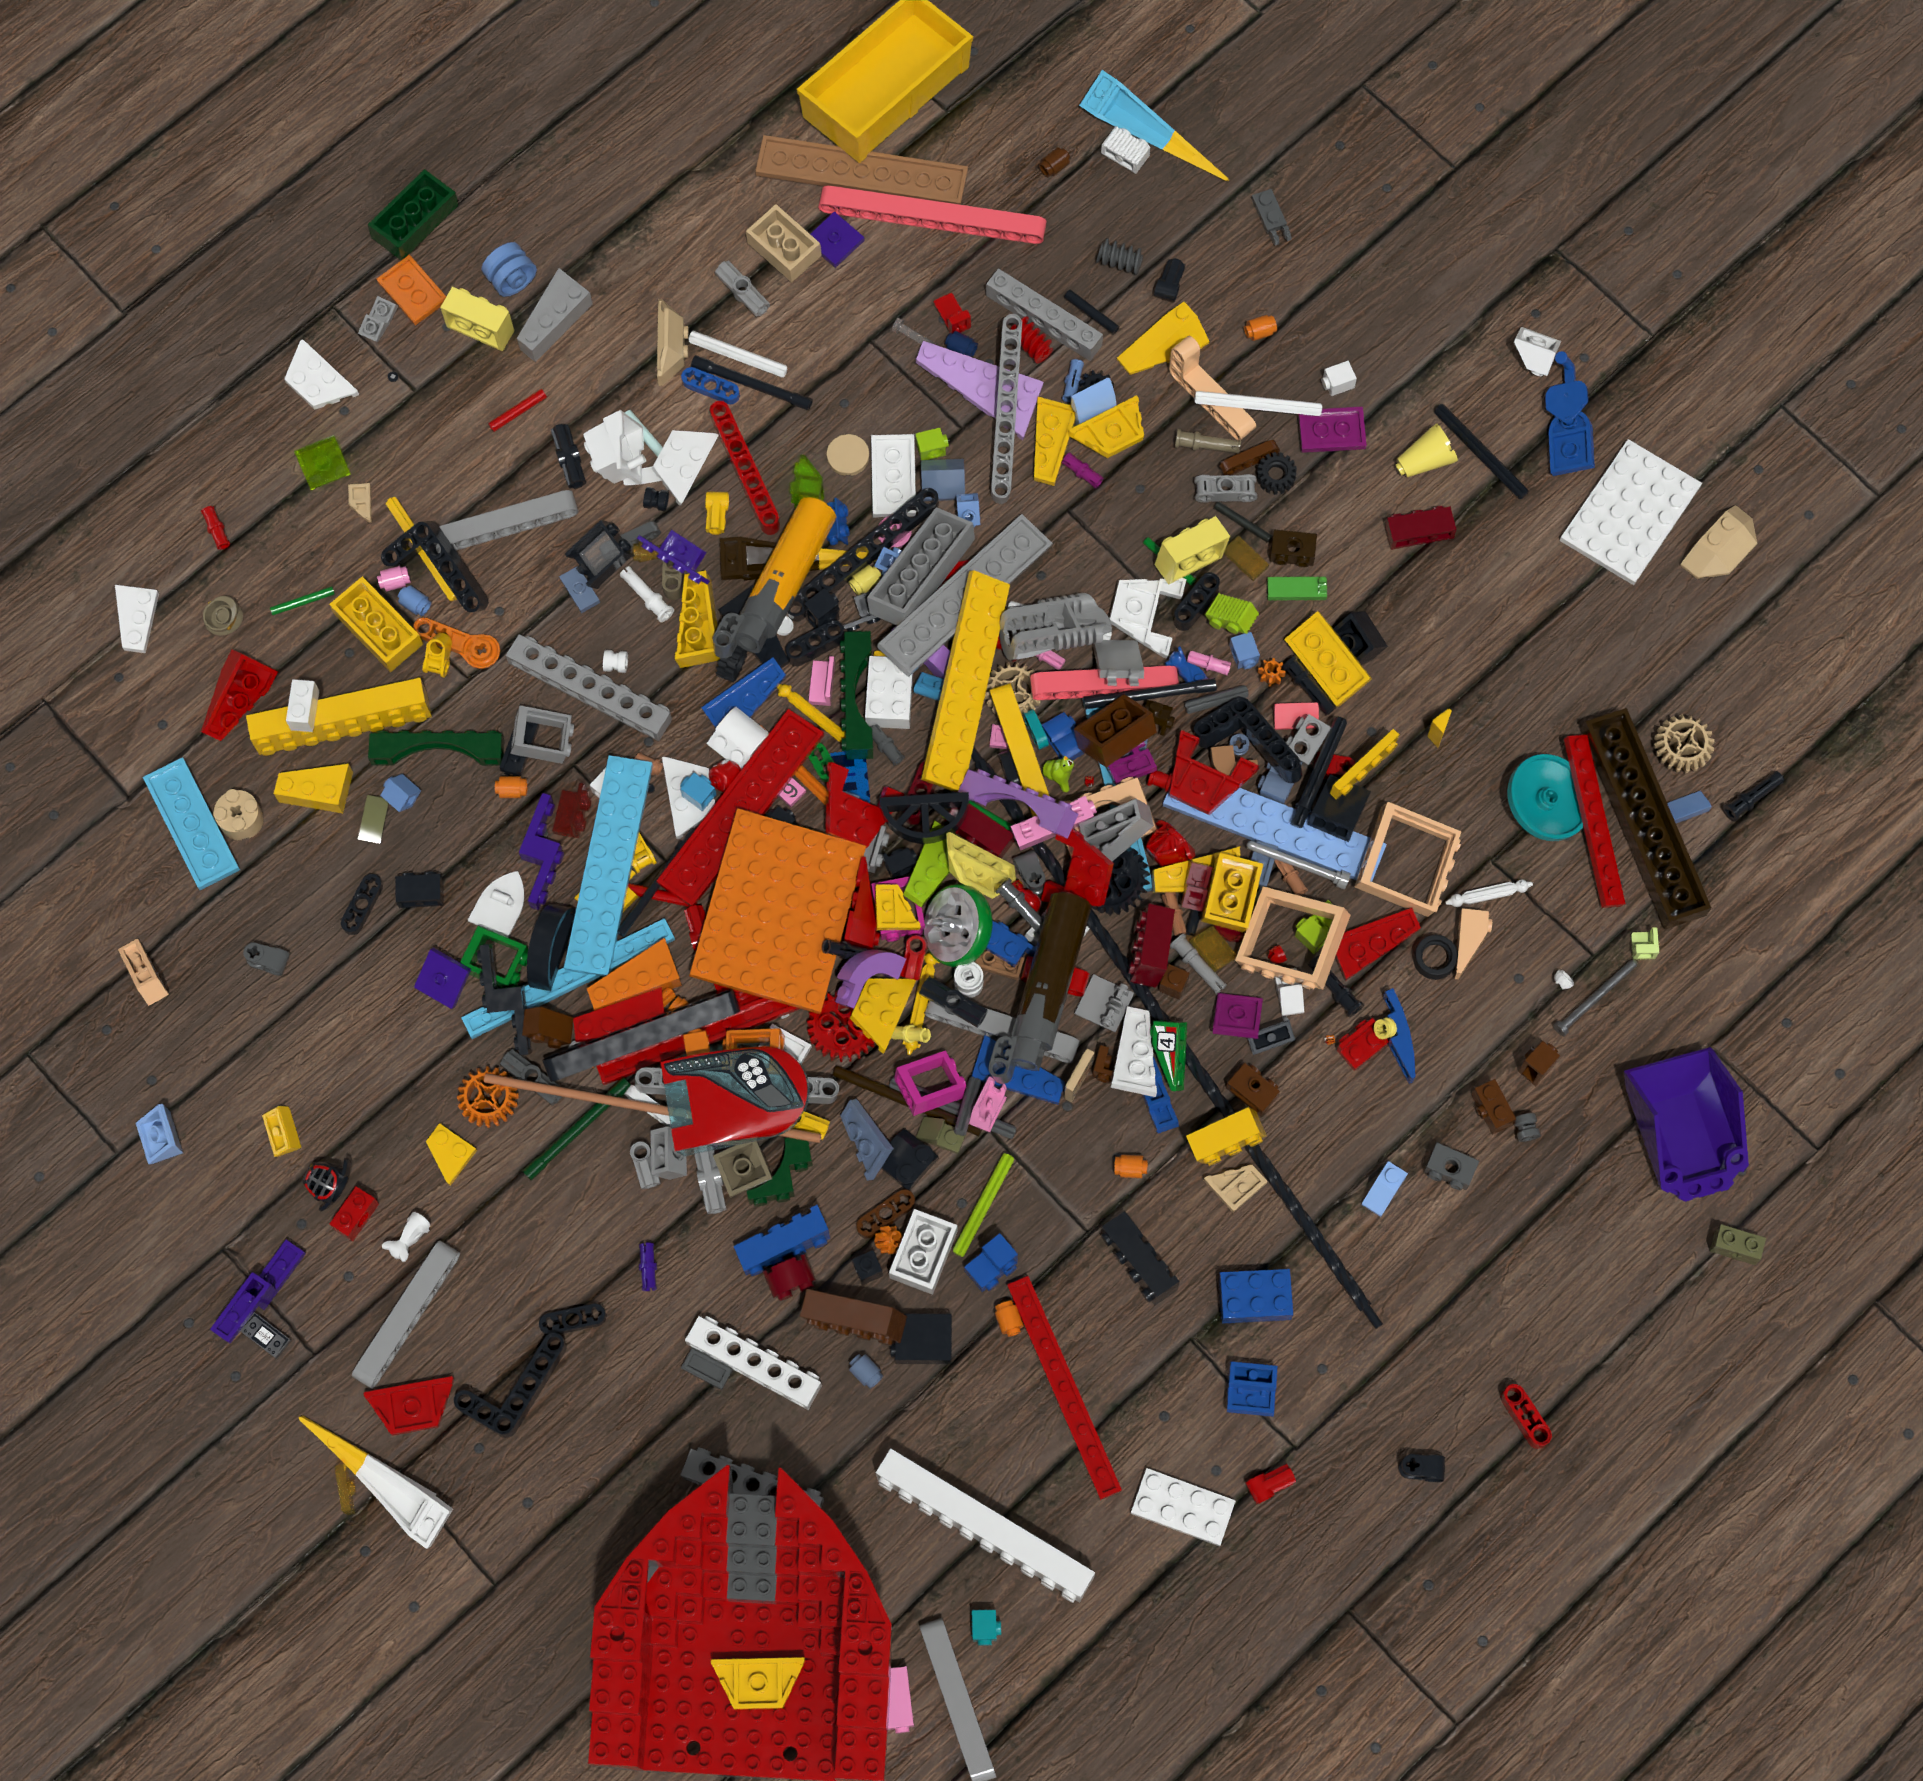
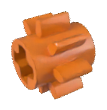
M1275 658L1268 662L1263 660V667L1258 669V673L1263 674L1260 682L1265 681L1269 687L1274 683L1280 685V677H1285L1286 671L1281 670L1283 662L1278 663L1275 661Z
M896 1226L880 1227L881 1232L875 1233L874 1242L876 1247L881 1250V1254L897 1253L896 1248L901 1244L902 1234L897 1230Z

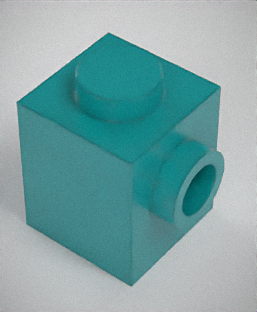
M972 1610L973 1642H978V1646H991L992 1641H997V1635H1001V1621H996V1610Z

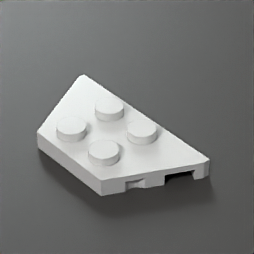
M303 339L300 341L285 376V382L314 410L324 407L326 404L340 402L341 398L359 395L358 390Z
M672 430L652 470L657 477L662 479L663 485L667 490H670L676 498L678 505L681 506L719 436L718 434Z
M662 757L676 839H680L688 830L700 825L715 805V799H713L704 811H701L682 797L680 785L686 777H691L693 773H696L698 776L704 775L709 779V768Z

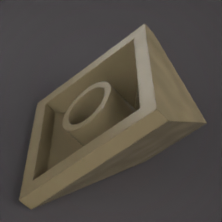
M751 1138L713 1155L730 1198L772 1179L769 1164L756 1138Z

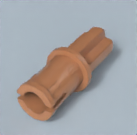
M1274 860L1284 877L1283 881L1288 883L1294 894L1298 896L1305 894L1308 889L1298 876L1299 871L1295 870L1292 865Z
M1165 893V895L1161 896L1165 907L1175 909L1173 921L1174 935L1186 934V927L1182 918L1183 910L1178 905L1176 894Z

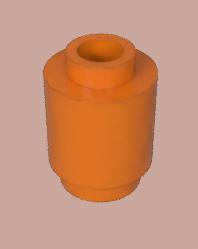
M1264 315L1248 320L1246 326H1244L1245 335L1247 338H1251L1252 341L1273 335L1274 332H1277V324L1272 315Z
M500 776L499 781H495V794H499L500 798H521L522 796H527V778H521V776Z
M1121 1155V1157H1115V1175H1120L1121 1178H1142L1143 1174H1147L1148 1160H1143V1155Z
M1006 1301L995 1306V1316L1002 1334L1012 1337L1021 1333L1020 1329L1024 1325L1017 1306L1012 1301Z

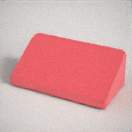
M1317 702L1274 704V730L1295 729L1301 717L1306 719L1308 714L1319 720V705ZM1311 725L1306 727V729H1317Z

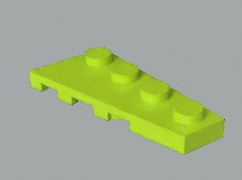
M934 821L930 832L939 830L944 826ZM947 838L940 842L924 844L903 895L919 907L926 903L950 874Z

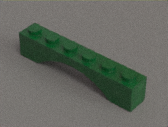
M871 631L845 632V640H840L841 653H845V660H841V673H845V679H841V692H845V699H841V711L846 712V718H841L842 732H846V738H842V751H846L847 759H873V731L863 719L855 701L859 678L869 665V656H872Z
M377 731L376 733L369 734L368 759L371 765L394 766L402 759L414 753L425 750L444 749L462 753L474 759L481 766H500L504 756L505 740L502 733L497 731H487L486 733H477L475 731H465L464 733H455L453 731H443L442 733H433L431 731H421L420 733Z

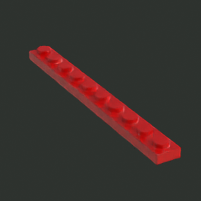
M761 998L740 1006L741 1011L737 1014L697 1029L706 1031L709 1044L726 1038L727 1030H748L797 1011L800 1008ZM688 1032L597 1065L596 1067L603 1085L635 1074L641 1068H650L661 1064L660 1062L671 1060L686 1054L683 1035L688 1034Z
M1029 1276L1007 1284L1099 1499L1103 1500L1121 1492V1486Z

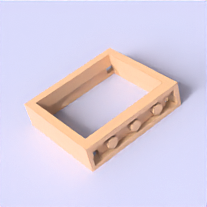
M1387 802L1381 807L1354 887L1404 908H1413L1414 912L1429 917L1434 912H1437L1438 907L1441 905L1442 900L1439 898L1441 892L1445 891L1448 884L1446 879L1447 873L1451 872L1455 860L1452 859L1454 852H1457L1461 845V840H1459L1461 831ZM1391 818L1446 840L1426 903L1370 881Z
M1263 886L1235 961L1241 966L1242 970L1248 971L1251 974L1256 971L1269 979L1278 977L1287 984L1294 985L1296 982L1309 990L1310 988L1323 990L1351 915L1344 907ZM1271 903L1333 920L1313 975L1250 958Z

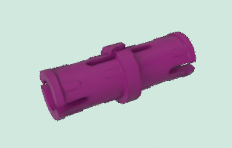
M1070 452L1062 461V464L1076 473L1079 479L1086 480L1094 488L1099 487L1102 483L1101 480L1104 479L1103 476L1091 469L1088 463H1083Z

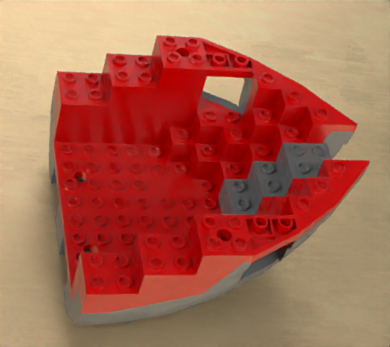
M726 1465L661 1518L625 1559L594 1607L590 1658L593 1659L589 1705V1711L592 1713L588 1764L601 1768L638 1772L709 1774L719 1777L751 1779L885 1781L890 1707L892 1624L868 1572L834 1521L782 1468H778L777 1496L733 1494L732 1470L730 1465ZM805 1658V1663L784 1707L775 1709H733L711 1664V1660ZM692 1741L700 1744L701 1749L697 1755H690L687 1751V1746ZM788 1747H794L797 1750V1757L793 1761H787L784 1758V1751Z

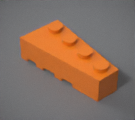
M663 938L588 987L587 991L595 1011L662 987L663 992L667 987L674 989L682 985L666 940Z

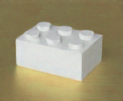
M869 656L865 722L870 727L878 724L880 728L910 729L913 674L908 677L888 657Z
M914 1209L889 1271L890 1279L933 1295L958 1232L957 1225Z

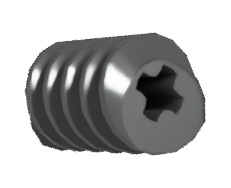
M1106 238L1099 250L1097 263L1102 259V264L1106 266L1110 261V267L1112 268L1118 263L1119 270H1123L1126 266V272L1130 273L1134 268V274L1137 275L1142 265L1143 255H1141V248H1138L1134 253L1132 245L1128 250H1125V243H1122L1118 248L1116 240L1112 245H1109V238Z

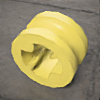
M1388 1017L1377 1020L1374 1024L1376 1036L1382 1040L1393 1037L1397 1032L1394 1020Z

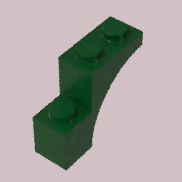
M785 1138L784 1158L778 1171L765 1184L747 1191L749 1204L764 1206L768 1204L767 1201L777 1200V1202H786L790 1200V1197H795L790 1170L795 1169V1172H802L808 1170V1167L813 1166L809 1141Z

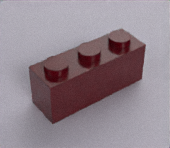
M1437 506L1427 511L1415 510L1405 515L1400 513L1393 514L1387 518L1385 524L1391 550L1453 539L1457 530L1451 506Z
M969 804L968 813L963 824L954 833L955 835L959 834L965 838L964 840L1001 859L1015 842L1013 833L971 804ZM952 808L949 813L956 817L960 808ZM945 819V825H948L949 822Z

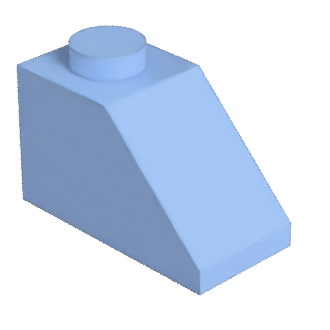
M1388 1161L1361 1205L1381 1217L1408 1173Z

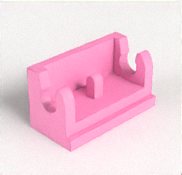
M988 1077L972 1110L969 1122L970 1125L991 1132L1007 1098L1005 1097L1006 1085L1003 1084L1001 1089L995 1088V1080L992 1077Z

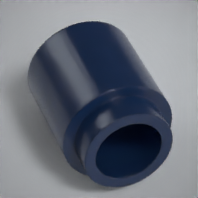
M954 331L953 334L949 333L945 341L947 349L969 357H973L978 348V343L974 342L973 338L958 331Z

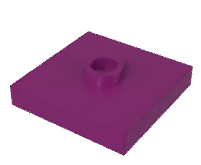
M1218 993L1213 1034L1258 1039L1263 998Z

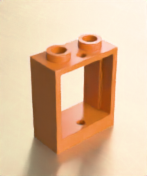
M780 1028L727 1030L726 1038L723 1039V1050L737 1049V1044L768 1042H770V1047L784 1050L785 1036ZM737 1052L727 1053L730 1058V1065L721 1067V1070H730L735 1073L734 1066ZM725 1058L726 1063L724 1065H728V1058ZM769 1058V1061L776 1069L769 1063V1067L766 1069L768 1075H783L778 1065Z

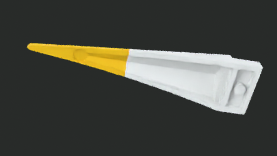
M305 1416L299 1417V1420L372 1492L408 1536L426 1549L432 1546L453 1508L436 1497V1493Z

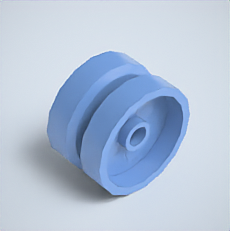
M515 242L506 243L495 249L486 258L481 269L483 275L493 284L499 295L503 297L514 295L524 289L532 281L537 271L536 265L526 256L520 245Z

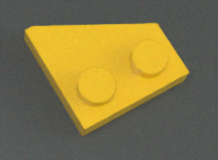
M876 885V930H920V923L914 917L908 901L904 899L899 885Z
M440 1123L426 1140L447 1184L451 1186L476 1153V1148Z

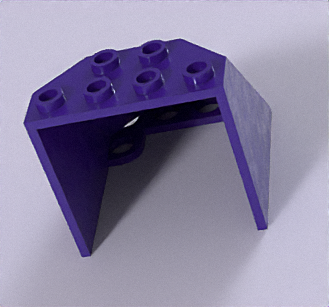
M1709 1047L1625 1070L1626 1091L1661 1190L1667 1193L1670 1192L1685 1202L1693 1200V1198L1711 1195L1718 1191L1729 1190L1734 1184L1733 1179L1739 1172H1744L1749 1166L1743 1091L1713 1049Z

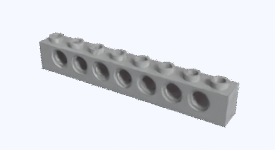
M520 634L517 636L506 654L508 664L660 741L672 721L670 710L662 704L655 705L651 703L648 697L632 693V690L623 684L618 686L608 676L595 674L590 667L576 664L567 655L563 657L558 655L553 648L537 644L538 642L530 636L524 637ZM532 654L539 655L534 660L528 659ZM550 664H557V667L554 669L547 668ZM568 674H576L573 679L566 678ZM589 683L595 684V686L591 689L585 688V686ZM607 693L614 694L610 699L604 698V695ZM630 702L633 704L632 707L628 709L623 708V705L625 703ZM646 712L652 713L649 718L641 717Z

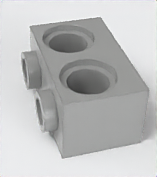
M1308 714L1306 719L1301 717L1295 727L1298 730L1295 737L1290 736L1286 742L1299 757L1300 762H1303L1302 766L1306 768L1331 729L1330 726ZM1307 726L1316 727L1318 733L1314 736L1308 735L1306 732ZM1297 744L1304 745L1306 753L1297 754L1294 746Z

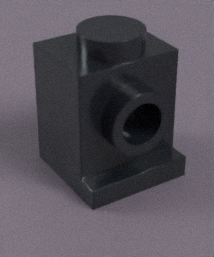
M902 848L897 849L889 857L887 854L882 855L883 863L892 880L913 872L918 861L915 851L913 849L909 850V848L904 850Z

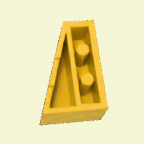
M349 764L279 773L273 794L279 803L343 813L353 771Z

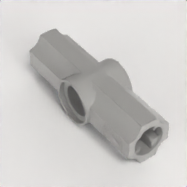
M729 260L722 262L715 270V275L734 293L735 299L742 302L756 317L766 313L770 303L751 284L750 279L742 275ZM741 287H746L745 290H738Z
M713 1144L693 1147L698 1171H696L700 1190L703 1192L707 1214L721 1213L727 1209L722 1191V1177L713 1157L715 1155Z

